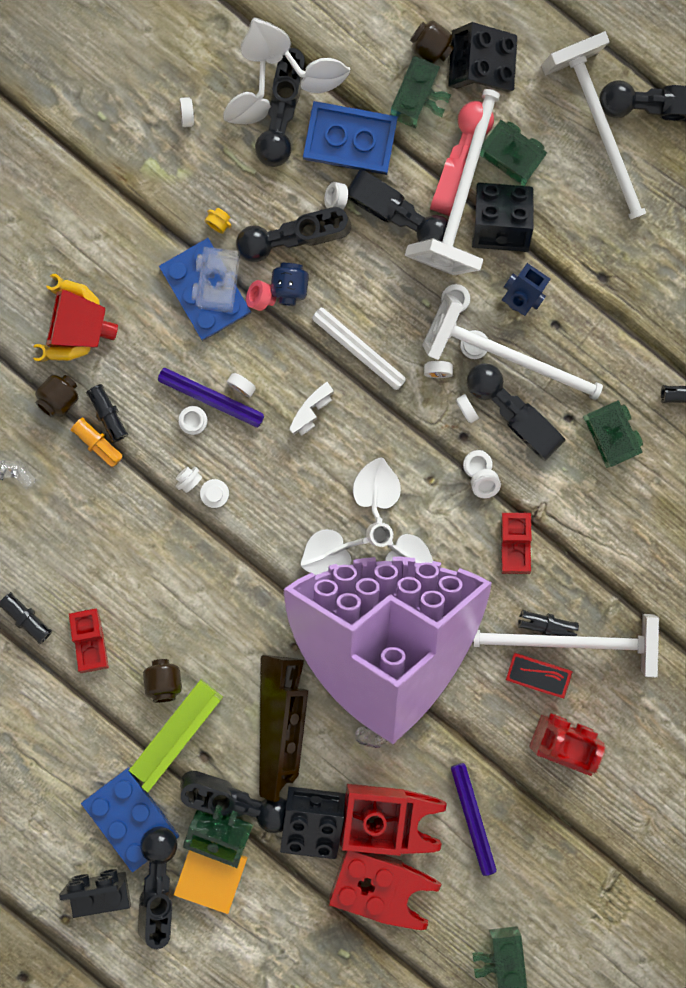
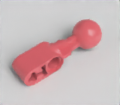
M469 102L460 110L458 126L462 135L459 144L452 148L451 154L446 160L429 210L450 216L473 134L483 116V102ZM493 112L490 117L486 135L491 131L494 125Z

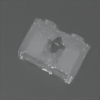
M204 247L203 255L198 254L196 272H200L199 283H194L192 290V300L196 301L198 309L233 313L241 257L239 251ZM216 273L222 281H218L216 286H213L209 278H214Z

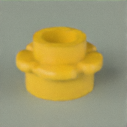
M216 208L215 211L211 209L207 211L208 216L204 221L213 230L223 234L227 228H231L232 225L229 222L231 217L220 208Z

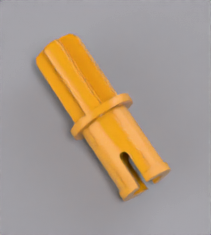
M83 417L72 426L71 432L75 433L88 446L90 452L94 451L110 467H114L120 462L123 457L122 454L105 439L106 435L104 433L100 434Z

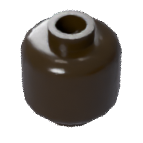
M430 20L427 24L422 22L410 39L413 43L412 51L431 65L435 64L439 59L444 62L454 48L450 45L452 34L434 20Z
M51 375L36 390L37 401L35 403L49 417L54 415L62 417L79 399L75 390L77 384L67 375L63 377Z
M158 659L152 661V666L143 671L144 690L147 697L152 698L154 703L176 700V695L182 691L180 668L177 665L169 664V659Z

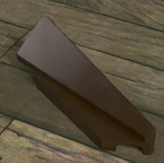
M262 655L260 672L259 795L270 801L278 802L281 789L286 783H293L299 776L308 690L298 688L304 660Z

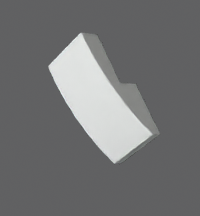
M328 382L319 387L297 412L290 426V431L293 435L299 432L302 436L315 427L313 421L317 417L311 409L316 406L320 410L332 401L330 396L334 394V391Z

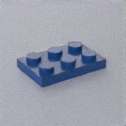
M313 101L303 160L387 175L398 116Z
M209 238L159 266L202 341L252 313Z
M128 767L86 798L81 805L133 873L147 862L141 853L140 843L143 835L149 829L161 826L170 829L176 836V839L180 835L148 792L142 788V784L129 771L130 768Z

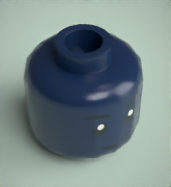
M284 262L280 263V267L272 271L270 289L272 296L279 299V304L296 306V301L304 300L307 297L309 274L303 270V265Z

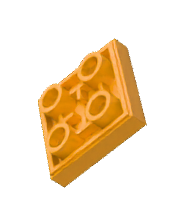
M193 838L174 896L228 914L248 857Z

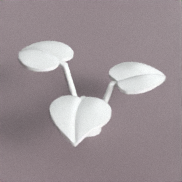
M253 18L250 28L241 43V53L244 58L250 61L260 62L259 92L257 95L251 92H244L234 97L224 110V121L233 124H252L261 121L268 115L271 105L267 99H263L266 62L270 64L278 63L282 60L283 55H285L296 73L303 78L300 82L301 88L310 93H323L336 88L347 78L350 73V67L345 66L336 59L321 58L310 63L306 71L301 70L289 53L291 46L289 36L276 26Z
M377 458L362 468L353 484V496L356 503L362 507L372 506V513L376 520L375 523L367 528L366 537L343 544L342 536L336 531L325 529L316 532L308 540L300 562L301 567L305 571L318 575L328 571V566L333 564L338 566L350 565L351 556L346 549L367 543L379 547L388 545L392 551L386 555L385 561H392L393 557L415 558V563L433 562L430 551L420 538L404 534L397 539L396 545H394L391 527L382 523L377 507L386 509L393 506L399 499L401 492L400 482L384 458Z

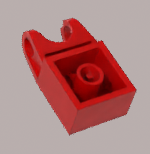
M550 713L549 717L541 715L529 745L532 751L537 756L591 777L593 774H596L606 747L598 738V733L593 731L594 729L577 723L576 728L570 726L571 723L566 721V718Z
M347 784L344 821L340 838L342 850L396 856L440 851L441 841L418 831V824L426 815L446 811L447 803L433 796L404 789ZM372 816H377V817H378V818H375V819H374V823H369V820H368V819H369L370 817H372Z
M345 851L329 897V905L383 924L415 930H426L428 920L408 907V899L417 891L438 892L442 884L430 875L402 862V860L385 854ZM365 878H369L371 886L363 887L359 881L364 882Z

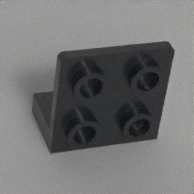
M474 22L452 30L451 46L454 48L450 53L448 87L459 89L476 83L507 92L513 91L515 86L517 35Z
M477 183L472 248L529 252L534 229V188L531 186Z
M288 786L280 852L337 859L344 821L345 793Z
M117 869L102 871L100 876L89 878V874L74 876L71 878L72 881H69L59 894L60 901L70 899L73 918L129 909L131 907L126 872L117 873Z

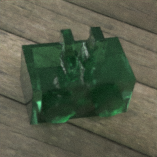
M413 56L391 107L390 115L398 116L397 121L415 129L426 107L431 109L435 115L443 117L445 109L438 107L436 102L430 100H444L449 103L451 94L447 92L433 91L439 76L440 66Z
M500 120L483 143L480 156L520 185L525 186L545 159L547 152L544 150L543 144L534 138L529 140L522 135L521 129L510 121L505 123L503 120Z
M619 400L583 416L606 468L615 466L643 453L640 448L643 446L641 436L637 430H632L629 420H631L630 412L625 404H620Z
M219 805L216 806L213 814L197 810L188 829L183 848L237 868L253 824L237 819L238 812L232 811L231 816H223L221 814L222 806Z
M518 926L489 929L492 953L489 955L482 952L472 953L473 962L483 961L486 964L481 969H474L475 978L485 977L492 972L495 976L496 988H528L522 936Z

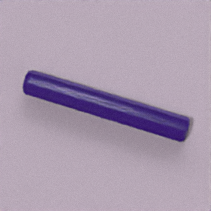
M163 368L158 376L160 383L256 428L262 424L264 419L263 413L167 368Z
M459 763L451 767V772L483 876H489L496 873L497 869L467 767L464 763Z

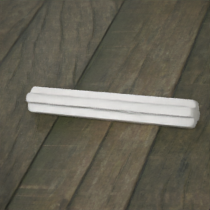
M319 308L312 317L315 323L391 387L398 390L404 384L406 378L324 308Z

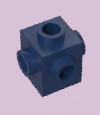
M527 263L518 276L513 273L503 288L508 291L502 298V301L508 304L512 310L526 316L531 307L537 310L546 295L542 292L551 279Z

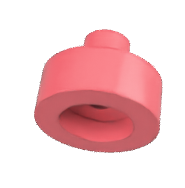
M260 280L254 281L247 291V306L258 311L264 310L268 305L273 306L276 298L272 296L271 285Z

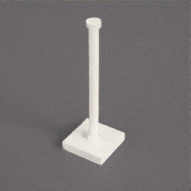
M606 31L552 53L541 66L545 76L567 66H570L571 69L574 68L629 207L630 214L628 216L631 220L645 214L646 211L645 208L640 206L585 65L587 58L598 54L609 43Z
M490 89L483 90V116L473 134L442 242L430 239L410 244L406 249V257L451 275L479 271L482 266V258L453 247L493 107L500 97L498 92Z
M445 293L422 344L428 356L439 360L448 338L450 339L452 336L589 394V398L593 400L598 399L602 391V384L597 382L592 384L456 326V320L463 305L455 296Z
M642 614V636H638V639L480 633V630H478L474 637V647H480V644L637 650V653L641 654V672L645 677H657L659 617L654 614Z

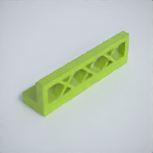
M200 679L129 769L133 775L144 783L142 788L147 792L150 791L223 698L221 694L202 679Z

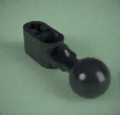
M289 48V53L300 69L305 71V60L302 52L295 48ZM285 55L277 64L272 86L271 108L268 111V115L271 118L269 130L263 132L255 144L257 158L269 167L283 165L291 155V142L285 133L288 122L293 120L301 92L300 82L303 79L296 73L294 68L292 70V77L288 76V65H290V62ZM283 88L293 90V94L289 98H282L278 93Z
M616 80L605 85L599 96L604 113L612 118H621L628 115L633 109L645 110L650 115H660V118L663 120L686 122V86L669 85L662 89L651 88L648 92H635L629 83Z
M364 170L358 171L347 188L348 199L386 223L392 222L399 227H409L417 232L418 242L430 239L442 242L448 223L445 217L431 215L425 218L415 212L414 205L404 200L405 197L400 192Z
M331 207L301 215L297 220L283 223L279 229L272 231L252 225L240 231L236 239V249L239 255L246 261L260 262L267 258L272 248L284 245L287 248H292L305 244L314 246L342 239L350 233L351 221L343 209ZM339 218L341 220V222H339L338 228H334L333 224H335L334 219ZM321 221H323L324 224H325V225H324V228L326 229L325 232H324V229H323L322 225L320 224ZM306 225H316V230L312 235H303V229Z
M482 363L473 367L467 376L469 392L480 400L491 399L499 407L500 415L507 421L508 427L538 457L546 461L566 441L565 438L532 405L523 402L518 396H511L503 388V375L496 366Z
M189 771L182 776L180 795L182 802L186 806L216 816L232 814L240 817L248 815L255 817L259 826L268 833H280L283 831L287 802L284 798L280 797L278 802L268 799L263 801L250 798L247 792L233 788L228 781L199 771ZM218 795H224L227 797L224 800L215 799V797Z
M161 826L149 829L143 835L140 843L141 853L149 861V874L144 878V889L139 898L138 934L152 949H161L170 940L172 901L169 898L170 878L166 875V865L176 854L178 846L174 833L170 829ZM156 898H161L159 906L150 909L152 901Z

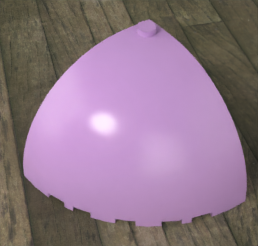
M375 557L355 559L352 565L338 566L333 564L328 566V571L318 575L310 573L284 588V601L289 624L297 645L309 667L324 688L354 718L394 744L429 710L456 673L482 621L492 582L461 568L457 572L442 568L441 562L415 563V558L393 557L392 561L376 562Z

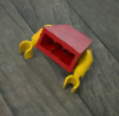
M51 274L50 277L58 280V284L55 287L46 285L48 290L56 294L46 345L35 344L33 348H42V357H33V359L40 362H45L49 359L71 361L87 355L91 348H97L100 337L114 341L118 331V324L103 321L105 307L100 305L98 297L86 285L69 280L64 281L57 274Z

